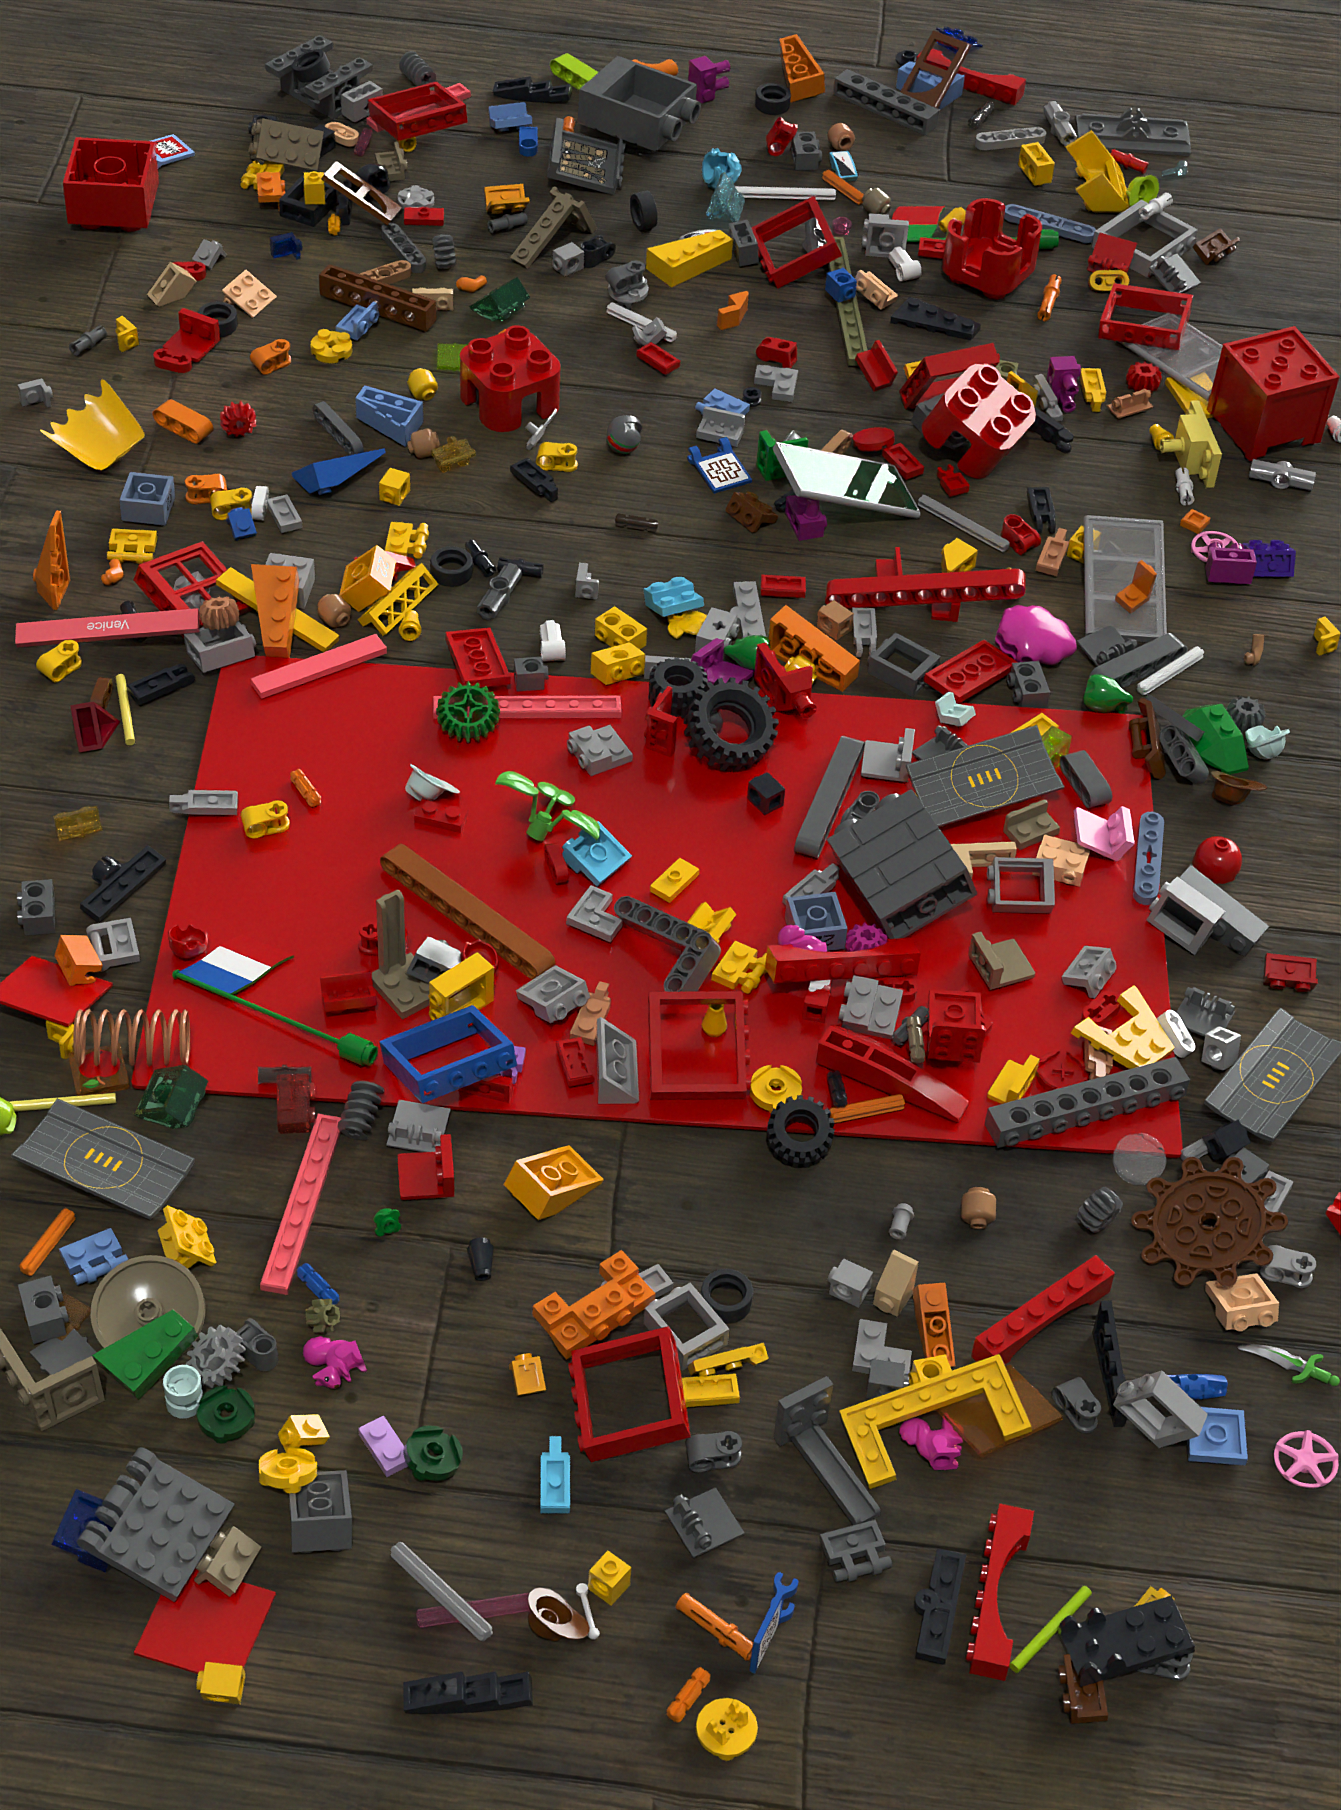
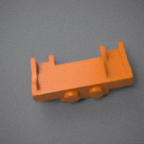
M621 1250L600 1263L599 1274L607 1283L571 1306H568L554 1292L533 1305V1317L549 1334L558 1351L568 1359L572 1356L571 1351L587 1347L596 1340H602L619 1325H626L633 1316L643 1311L645 1307L655 1300L656 1293L638 1275L639 1268Z

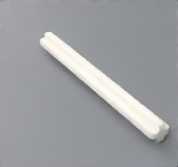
M722 186L721 188L722 198L806 200L812 196H815L816 200H835L836 198L835 189Z

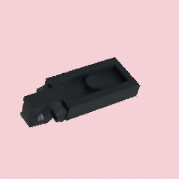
M351 183L343 184L348 189L353 191ZM338 191L339 206H336V214L341 218L342 226L349 225L353 201Z
M528 457L510 466V472L538 495L543 494L545 499L550 502L558 499V488L553 482V477Z

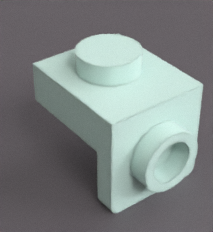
M953 692L946 693L935 702L940 723L963 726L976 715L973 706L956 704Z

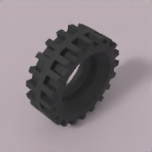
M732 677L729 678L727 683H724L722 678L717 679L714 684L711 682L707 683L686 711L688 714L684 718L683 724L688 725L684 731L685 736H691L692 738L689 746L690 748L697 747L699 750L697 756L700 759L705 756L709 759L708 765L713 766L714 763L720 764V770L723 771L732 766L733 772H737L742 766L745 769H749L754 762L757 764L774 743L773 740L778 733L774 729L779 722L778 719L772 718L776 709L767 705L770 700L769 697L766 695L762 698L758 694L760 688L757 686L754 689L747 687L748 681L745 680L738 684L735 678ZM721 709L729 710L739 715L749 729L748 739L740 744L729 743L721 739L712 729L710 724L711 714Z

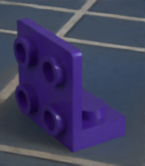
M1249 540V543H1242L1244 549L1254 550L1257 562L1254 576L1294 577L1296 550L1289 547V544H1284L1282 540H1271L1270 544L1262 543L1261 540Z

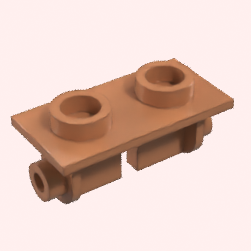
M1142 389L1141 391L1134 392L1132 396L1128 394L1116 397L1112 404L1107 405V408L1118 419L1151 409L1153 406L1148 402L1151 392Z

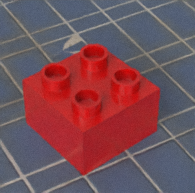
M76 137L63 180L68 224H80L85 229H97L101 226H119L121 229L130 232L140 230L141 228H148L159 184L155 142Z

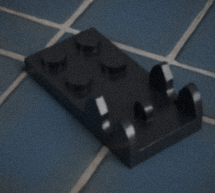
M1172 1595L1108 1615H1104L1100 1608H1092L1084 1622L1077 1623L1076 1618L1069 1615L1061 1621L1058 1629V1636L1066 1654H1070L1072 1669L1080 1687L1195 1652V1645Z

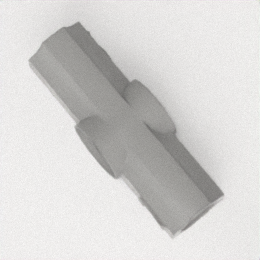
M1051 101L1044 106L1043 112L1051 124V133L1057 136L1065 147L1075 141L1077 135L1069 123L1070 115L1062 111L1056 101Z
M1255 459L1252 461L1249 478L1271 482L1278 489H1285L1291 486L1312 491L1316 472L1293 468L1287 461H1280L1274 464Z

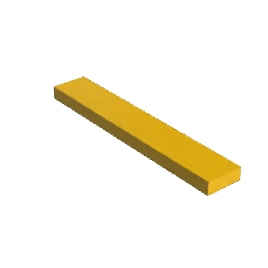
M231 567L216 579L217 586L258 611L254 581ZM296 608L293 634L322 652L328 651L339 641L337 633Z

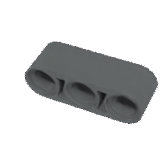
M1174 725L1165 726L1159 734V739L1178 773L1193 784H1202L1207 779L1209 771L1191 739Z
M1085 750L1060 757V767L1063 774L1086 808L1107 804L1112 801V791L1109 784Z

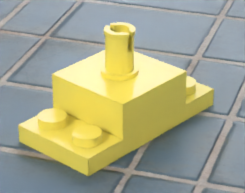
M1199 400L1191 401L1186 415H1180L1175 439H1161L1160 451L1161 453L1175 452L1183 474L1184 468H1187L1189 475L1199 474L1206 488L1214 487L1222 453Z

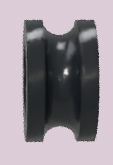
M755 387L744 389L742 401L750 404V407L760 405L761 391Z

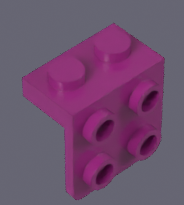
M715 638L694 653L691 658V662L695 661L698 663V666L704 668V672L707 673L708 683L714 684L719 678H722L724 683H727L729 678L732 677L735 678L736 683L741 684L743 680L746 681L753 676V670L723 661L724 640Z

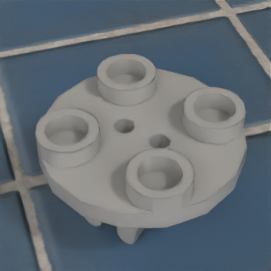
M645 278V285L643 287L632 289L623 294L616 293L609 285V295L618 301V305L622 307L626 305V309L630 310L633 302L641 301L648 295L647 279Z

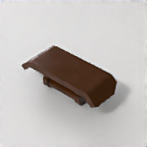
M1141 697L1137 703L1144 718L1132 719L1129 722L1133 742L1132 754L1137 759L1145 757L1148 771L1154 778L1162 779L1166 774L1163 746L1159 739L1160 726L1152 702ZM1149 727L1151 744L1142 745L1141 730Z

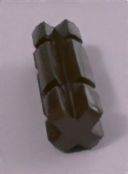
M618 513L615 518V525L618 527L626 525L630 529L643 531L647 529L649 532H656L658 520L651 518L646 520L645 517L633 515L626 517V514Z

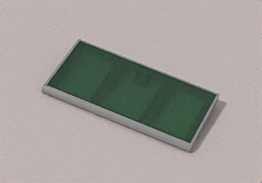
M776 442L773 447V451L798 497L916 519L920 517V510L895 465Z

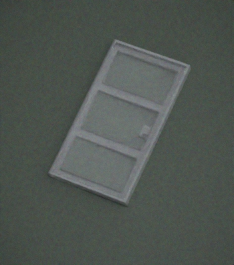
M1167 313L1142 325L1178 330L1181 318ZM1188 323L1179 350L1118 341L1209 402L1222 350L1221 344Z
M1085 516V636L1109 625H1112L1124 640L1130 638L1139 642H1150L1167 634L1163 521ZM1143 560L1154 569L1157 575L1149 601L1130 614L1115 601L1116 594L1132 583L1137 563Z

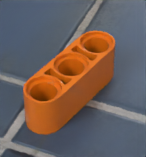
M171 399L153 411V418L157 424L195 444L202 441L214 430L208 418Z

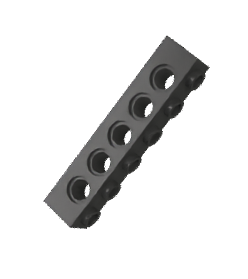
M848 69L834 79L833 95L923 135H927L938 126L940 110Z

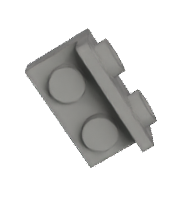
M1084 946L1062 975L1064 985L1086 987L1089 998H1095L1116 970V961L1113 958L1111 948Z

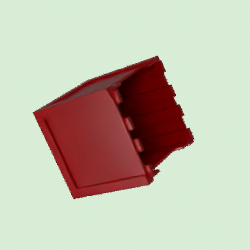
M1295 326L1225 343L1222 346L1207 411L1223 426L1225 432L1243 450L1245 457L1249 461L1265 456L1268 447L1303 438L1302 445L1317 444L1321 442L1340 376Z

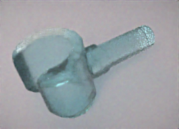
M1179 161L1177 167L1162 171V176L1172 173L1185 176L1187 174V162Z

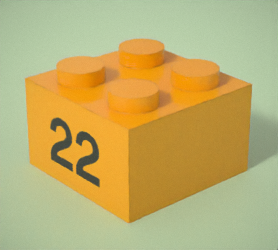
M378 545L374 546L346 566L339 596L358 612L365 607L372 606L377 599L387 596L391 591L396 560Z

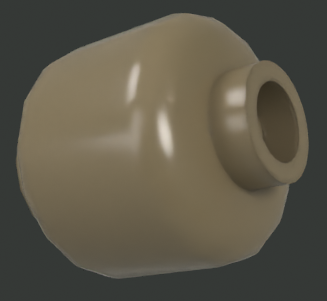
M870 188L862 197L863 208L870 214L886 215L891 209L890 196L880 188Z

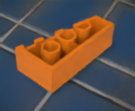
M795 34L781 38L780 55L787 88L791 92L790 102L825 93L824 73L798 35Z
M251 564L265 655L269 657L290 658L299 588L297 567Z
M787 605L770 619V650L775 652L778 659L787 663L792 656L794 658L800 655L815 664V675L818 676V680L842 692L858 677L860 660Z

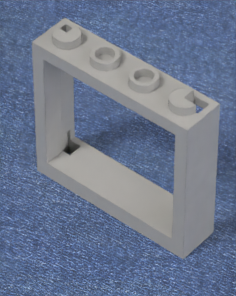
M1140 200L1094 232L1092 248L1095 247L1100 232L1119 237L1141 221L1175 238V240L1152 256H1148L1135 249L1129 268L1149 278L1153 275L1149 267L1158 263L1156 260L1160 256L1168 258L1178 254L1180 257L1183 253L1192 249L1197 241L1198 229L1163 211L1144 220L1140 215L1145 211L1139 213V209L1148 203Z

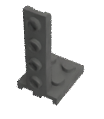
M826 1376L778 1400L773 1438L779 1446L790 1441L795 1444L852 1524L857 1525L879 1516L880 1508L820 1428L821 1425L828 1421L833 1383Z

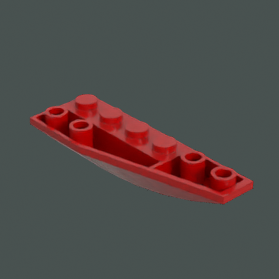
M829 1025L818 1043L816 1063L832 1070H837L844 1075L891 1095L901 1094L905 1101L957 1123L969 1105V1101L886 1044L841 1025Z

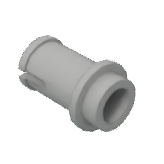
M901 1203L893 1209L894 1218L889 1229L890 1236L895 1239H904L906 1237L909 1221L914 1217L912 1207Z

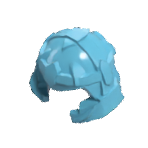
M712 148L705 155L702 164V175L708 187L719 189L722 186L731 185L737 181L742 171L737 156L734 153L720 152L718 148Z

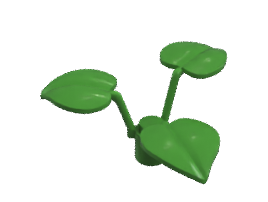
M513 771L503 772L497 778L495 785H506L521 793L533 796L531 816L528 820L531 823L526 831L530 837L543 841L548 831L551 832L553 827L565 818L586 831L596 841L598 840L600 832L598 822L580 811L572 810L570 812L569 810H563L553 822L551 821L552 817L549 813L555 801L566 806L574 804L575 797L569 792L562 789L559 790L558 787L547 782H539L536 788L530 779ZM540 791L552 799L545 812L539 811L536 814L537 797Z

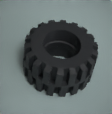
M668 658L665 659V662H658L657 666L652 668L649 676L648 699L651 706H654L658 694L663 693L667 686L673 688L671 715L685 718L688 714L686 712L698 692L701 689L703 690L708 683L707 673L704 672L702 666H698L697 662H690L686 658H674L672 660Z
M797 1095L796 1100H793L792 1096L788 1097L785 1104L782 1101L779 1102L776 1110L773 1109L771 1112L766 1140H769L768 1148L770 1151L774 1150L773 1156L776 1159L781 1157V1163L786 1166L788 1162L793 1163L792 1168H798L799 1164H803V1168H808L810 1162L816 1165L820 1162V1158L824 1159L827 1156L828 1150L831 1148L835 1131L834 1119L830 1118L831 1112L828 1108L823 1110L824 1104L821 1101L817 1104L813 1102V1097L809 1096L808 1100L803 1099V1095ZM803 1122L813 1128L816 1136L809 1141L798 1142L787 1135L785 1128L791 1123Z

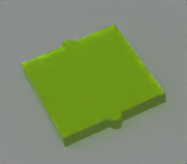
M438 344L437 369L460 370V352L468 344Z

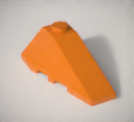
M57 510L49 526L38 566L33 572V581L36 582L37 592L53 610H58L70 582L61 511Z

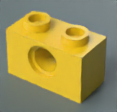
M630 642L591 653V674L605 685L644 674L645 653Z

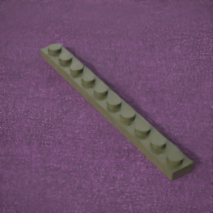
M834 237L842 256L827 263L829 272L845 268L851 274L844 237ZM855 293L854 298L839 303L835 300L848 366H859L855 360L856 355L867 351Z

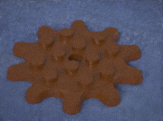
M1188 1157L1182 1162L1183 1176L1179 1181L1170 1183L1160 1177L1152 1178L1147 1183V1190L1157 1199L1156 1206L1149 1211H1138L1131 1218L1132 1225L1136 1229L1154 1234V1241L1142 1251L1143 1261L1149 1265H1156L1166 1260L1175 1262L1177 1269L1174 1279L1181 1287H1189L1197 1275L1209 1272L1215 1274L1220 1285L1225 1288H1231L1237 1282L1236 1267L1239 1264L1253 1262L1261 1267L1270 1265L1273 1260V1252L1263 1244L1262 1239L1268 1233L1282 1232L1288 1226V1217L1284 1213L1271 1212L1264 1206V1202L1272 1197L1277 1190L1275 1181L1270 1178H1263L1255 1183L1245 1182L1241 1178L1244 1168L1243 1161L1237 1157L1225 1160L1222 1168L1216 1172L1206 1171L1198 1158ZM1212 1218L1217 1221L1214 1228L1212 1226H1202L1206 1219Z

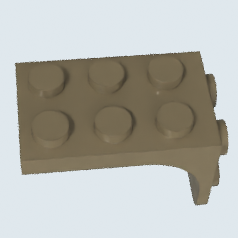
M262 118L253 123L251 134L254 135L253 143L250 142L248 154L251 155L253 160L271 161L317 171L324 131Z

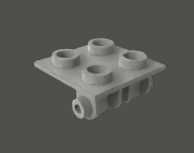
M399 1100L393 1123H389L388 1133L390 1134L387 1146L419 1152H435V1146H440V1135L445 1133L450 1108Z

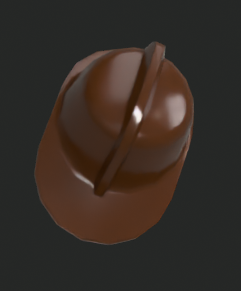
M1219 771L1211 772V776L1215 778L1212 797L1226 804H1240L1245 801L1252 790L1262 791L1267 789L1266 785L1257 781L1237 778Z
M536 1588L529 1593L527 1599L530 1608L527 1617L528 1624L538 1636L551 1641H558L563 1637L573 1640L583 1639L589 1634L590 1627L588 1622L559 1594L546 1588Z

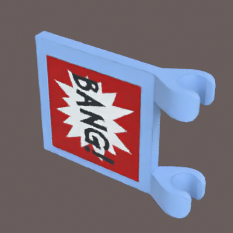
M174 134L152 140L156 145L158 168L171 162L195 156V152Z

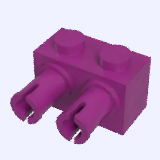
M706 56L689 60L688 81L697 84L696 101L704 103L714 100L715 91L729 88V80L726 76L716 79L718 74L730 72L728 68L731 67L728 60L715 64Z
M1075 356L1050 357L1046 378L1058 399L1057 403H1061L1063 411L1067 413L1075 410L1074 395L1078 393L1077 378L1081 375V366L1077 364Z
M800 481L803 489L812 491V481ZM796 495L787 496L785 515L798 540L823 537L824 528L827 527V519L825 514L822 515L820 511V500L798 497Z
M1215 542L1210 543L1205 566L1208 582L1252 584L1257 564L1254 550L1244 549L1241 543L1238 545L1239 549L1237 543L1232 544L1230 548H1222L1219 542H1217V547Z

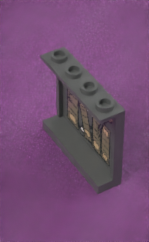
M556 118L551 136L547 177L614 195L616 188H620L622 183L621 175L625 144L622 143L623 139L619 138L618 143L614 144L563 130L564 119Z

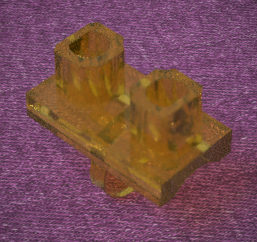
M454 436L447 438L448 444L431 450V455L443 473L450 471L451 464L456 462L459 466L469 465L470 458L476 456V451L470 447L466 439L457 441Z
M87 806L77 811L62 812L53 816L59 841L77 836L80 839L85 838V834L102 830L97 806Z

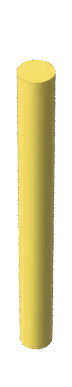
M118 674L116 676V684L125 742L127 745L135 744L126 680L123 674Z
M116 1094L59 1097L58 1099L76 1107L115 1104ZM57 1098L11 1101L10 1103L13 1105L14 1112L50 1109Z

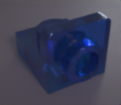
M293 232L270 237V252L273 258L293 254L296 260L301 259L302 243L300 239L295 237Z

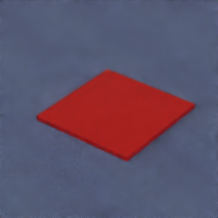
M31 956L0 983V1004L69 1027L75 1021L76 1012L80 1009L83 1013L88 1010L113 986V983L94 977L95 982L70 986L59 964Z
M195 1568L175 1602L160 1595L134 1651V1655L195 1674H199V1671H204L206 1662L243 1666L244 1669L274 1601L276 1592L241 1582L235 1593L229 1597L207 1579L200 1584L196 1583L194 1579L199 1571Z

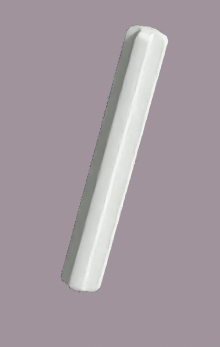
M613 302L607 306L608 314L642 330L652 322V320ZM665 327L667 334L662 339L673 343L677 338V333Z
M1196 646L1137 684V692H1140L1141 695H1146L1203 658V649Z

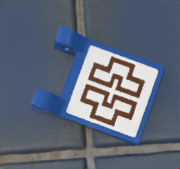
M727 437L719 439L718 442L721 446L717 447L718 453L702 457L697 446L688 449L691 455L687 456V460L690 464L696 466L714 494L752 483V478L733 452Z
M780 1572L774 1578L773 1589L776 1596L771 1600L768 1613L753 1642L749 1670L753 1673L756 1672L777 1626L791 1619L794 1613L795 1605L793 1603H789L786 1610H782L784 1599L792 1597L796 1593L798 1580L794 1578L791 1585L784 1586L781 1584L783 1573Z

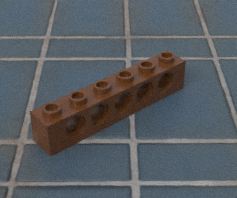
M331 264L319 274V289L322 296L354 307L359 305L367 308L373 301L377 302L380 316L426 332L436 322V300Z

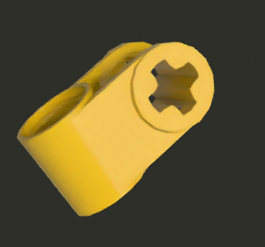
M543 442L538 449L536 464L543 470L575 471L578 467V463L575 460L577 447L571 443Z
M238 488L214 492L210 496L213 517L217 520H226L227 514L232 509L243 508V506H245V509L249 508L250 512H252L251 491L247 488Z
M73 640L61 642L58 646L39 657L36 663L37 670L53 682L61 681L82 665V660L78 656V643Z
M279 800L246 807L240 815L246 835L253 839L285 832L290 826L289 819L286 817L288 807L286 803ZM278 819L281 821V826L278 824Z

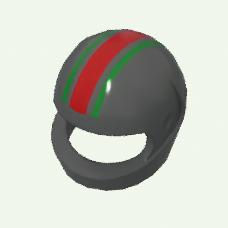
M628 415L612 419L606 431V442L612 451L617 454H629L639 446L641 441L640 433L642 431L640 420Z

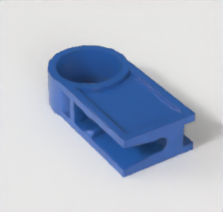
M519 127V153L527 157L536 155L538 152L537 127Z

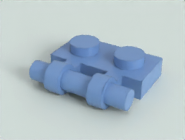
M714 389L703 399V403L698 402L695 409L700 411L702 415L705 406L745 415L749 412L750 404Z
M111 1228L59 1248L60 1256L70 1275L75 1274L73 1279L76 1285L85 1282L90 1284L97 1281V1277L109 1273L117 1265L128 1260L126 1254L122 1255V1248Z

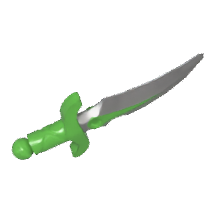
M1250 1344L1237 1347L1239 1350L1265 1357L1285 1369L1301 1372V1374L1292 1378V1383H1303L1309 1377L1316 1378L1327 1384L1329 1382L1331 1386H1337L1340 1383L1338 1376H1331V1373L1314 1366L1315 1363L1323 1360V1355L1321 1354L1311 1356L1307 1362L1300 1356H1293L1285 1350L1267 1345Z

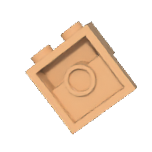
M1044 835L1036 858L1053 859L1054 880L1080 887L1090 849L1084 848L1075 842ZM1033 872L1032 875L1040 876V873Z
M1257 1273L1238 1276L1237 1282L1231 1288L1223 1287L1217 1280L1206 1282L1205 1291L1216 1305L1215 1315L1226 1330L1243 1331L1248 1326L1254 1325L1268 1327L1278 1321L1279 1302Z

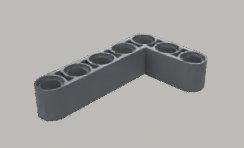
M630 896L619 898L614 905V911L627 926L683 952L665 979L664 990L666 992H697L721 954L720 945L708 932Z

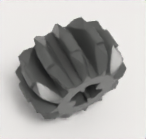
M445 234L434 236L432 243L435 265L438 269L454 267L456 258L453 238L451 235Z
M1239 696L1238 699H1232L1226 708V711L1241 733L1250 728L1261 726L1265 720L1264 705L1259 704L1258 699L1252 700L1249 696L1248 698Z
M1102 1187L1084 1201V1204L1079 1208L1077 1217L1087 1229L1096 1233L1110 1225L1117 1214L1121 1212L1123 1202L1112 1190Z

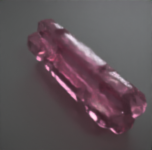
M367 128L362 130L354 149L355 155H364L373 134L372 130Z

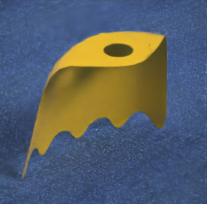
M103 379L101 380L102 395L100 397L85 394L86 408L84 410L67 409L68 422L65 425L51 422L55 434L40 430L80 461L98 470H103L113 465L144 438V432L139 423L111 386Z

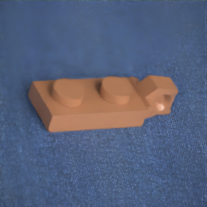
M1058 528L1055 538L1048 536L1037 562L1036 571L1057 576L1069 546V542L1065 541L1066 529Z
M599 981L595 994L589 992L590 998L578 1013L570 1032V1039L582 1037L583 1043L595 1045L597 1019L602 1017L606 1020L610 1011L611 998L608 997V983Z
M1100 1027L1107 1035L1112 1033V1030ZM1084 1038L1085 1069L1090 1072L1089 1080L1109 1075L1113 1067V1055L1102 1048L1099 1050L1090 1046L1091 1041Z

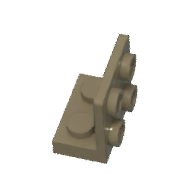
M982 932L972 934L969 956L990 990L1035 977V971L1015 939L991 944L989 940L985 939Z

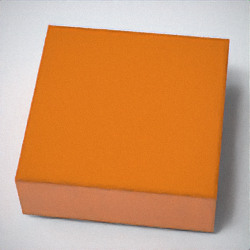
M1191 509L1181 519L1180 526L1200 534L1209 524L1210 517Z

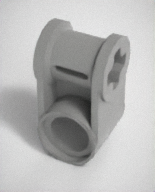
M1278 1245L1268 1246L1273 1252V1260L1270 1265L1261 1267L1260 1273L1262 1277L1269 1281L1281 1282L1298 1288H1305L1311 1284L1313 1279L1312 1272L1316 1268V1260L1312 1255L1286 1249Z

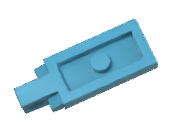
M550 1436L549 1452H542L540 1513H570V1456H568V1452H561V1436Z

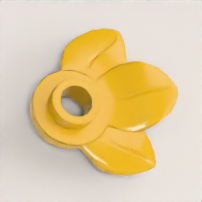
M683 611L668 615V632L676 639L681 637L684 632L697 635L707 615L698 611Z

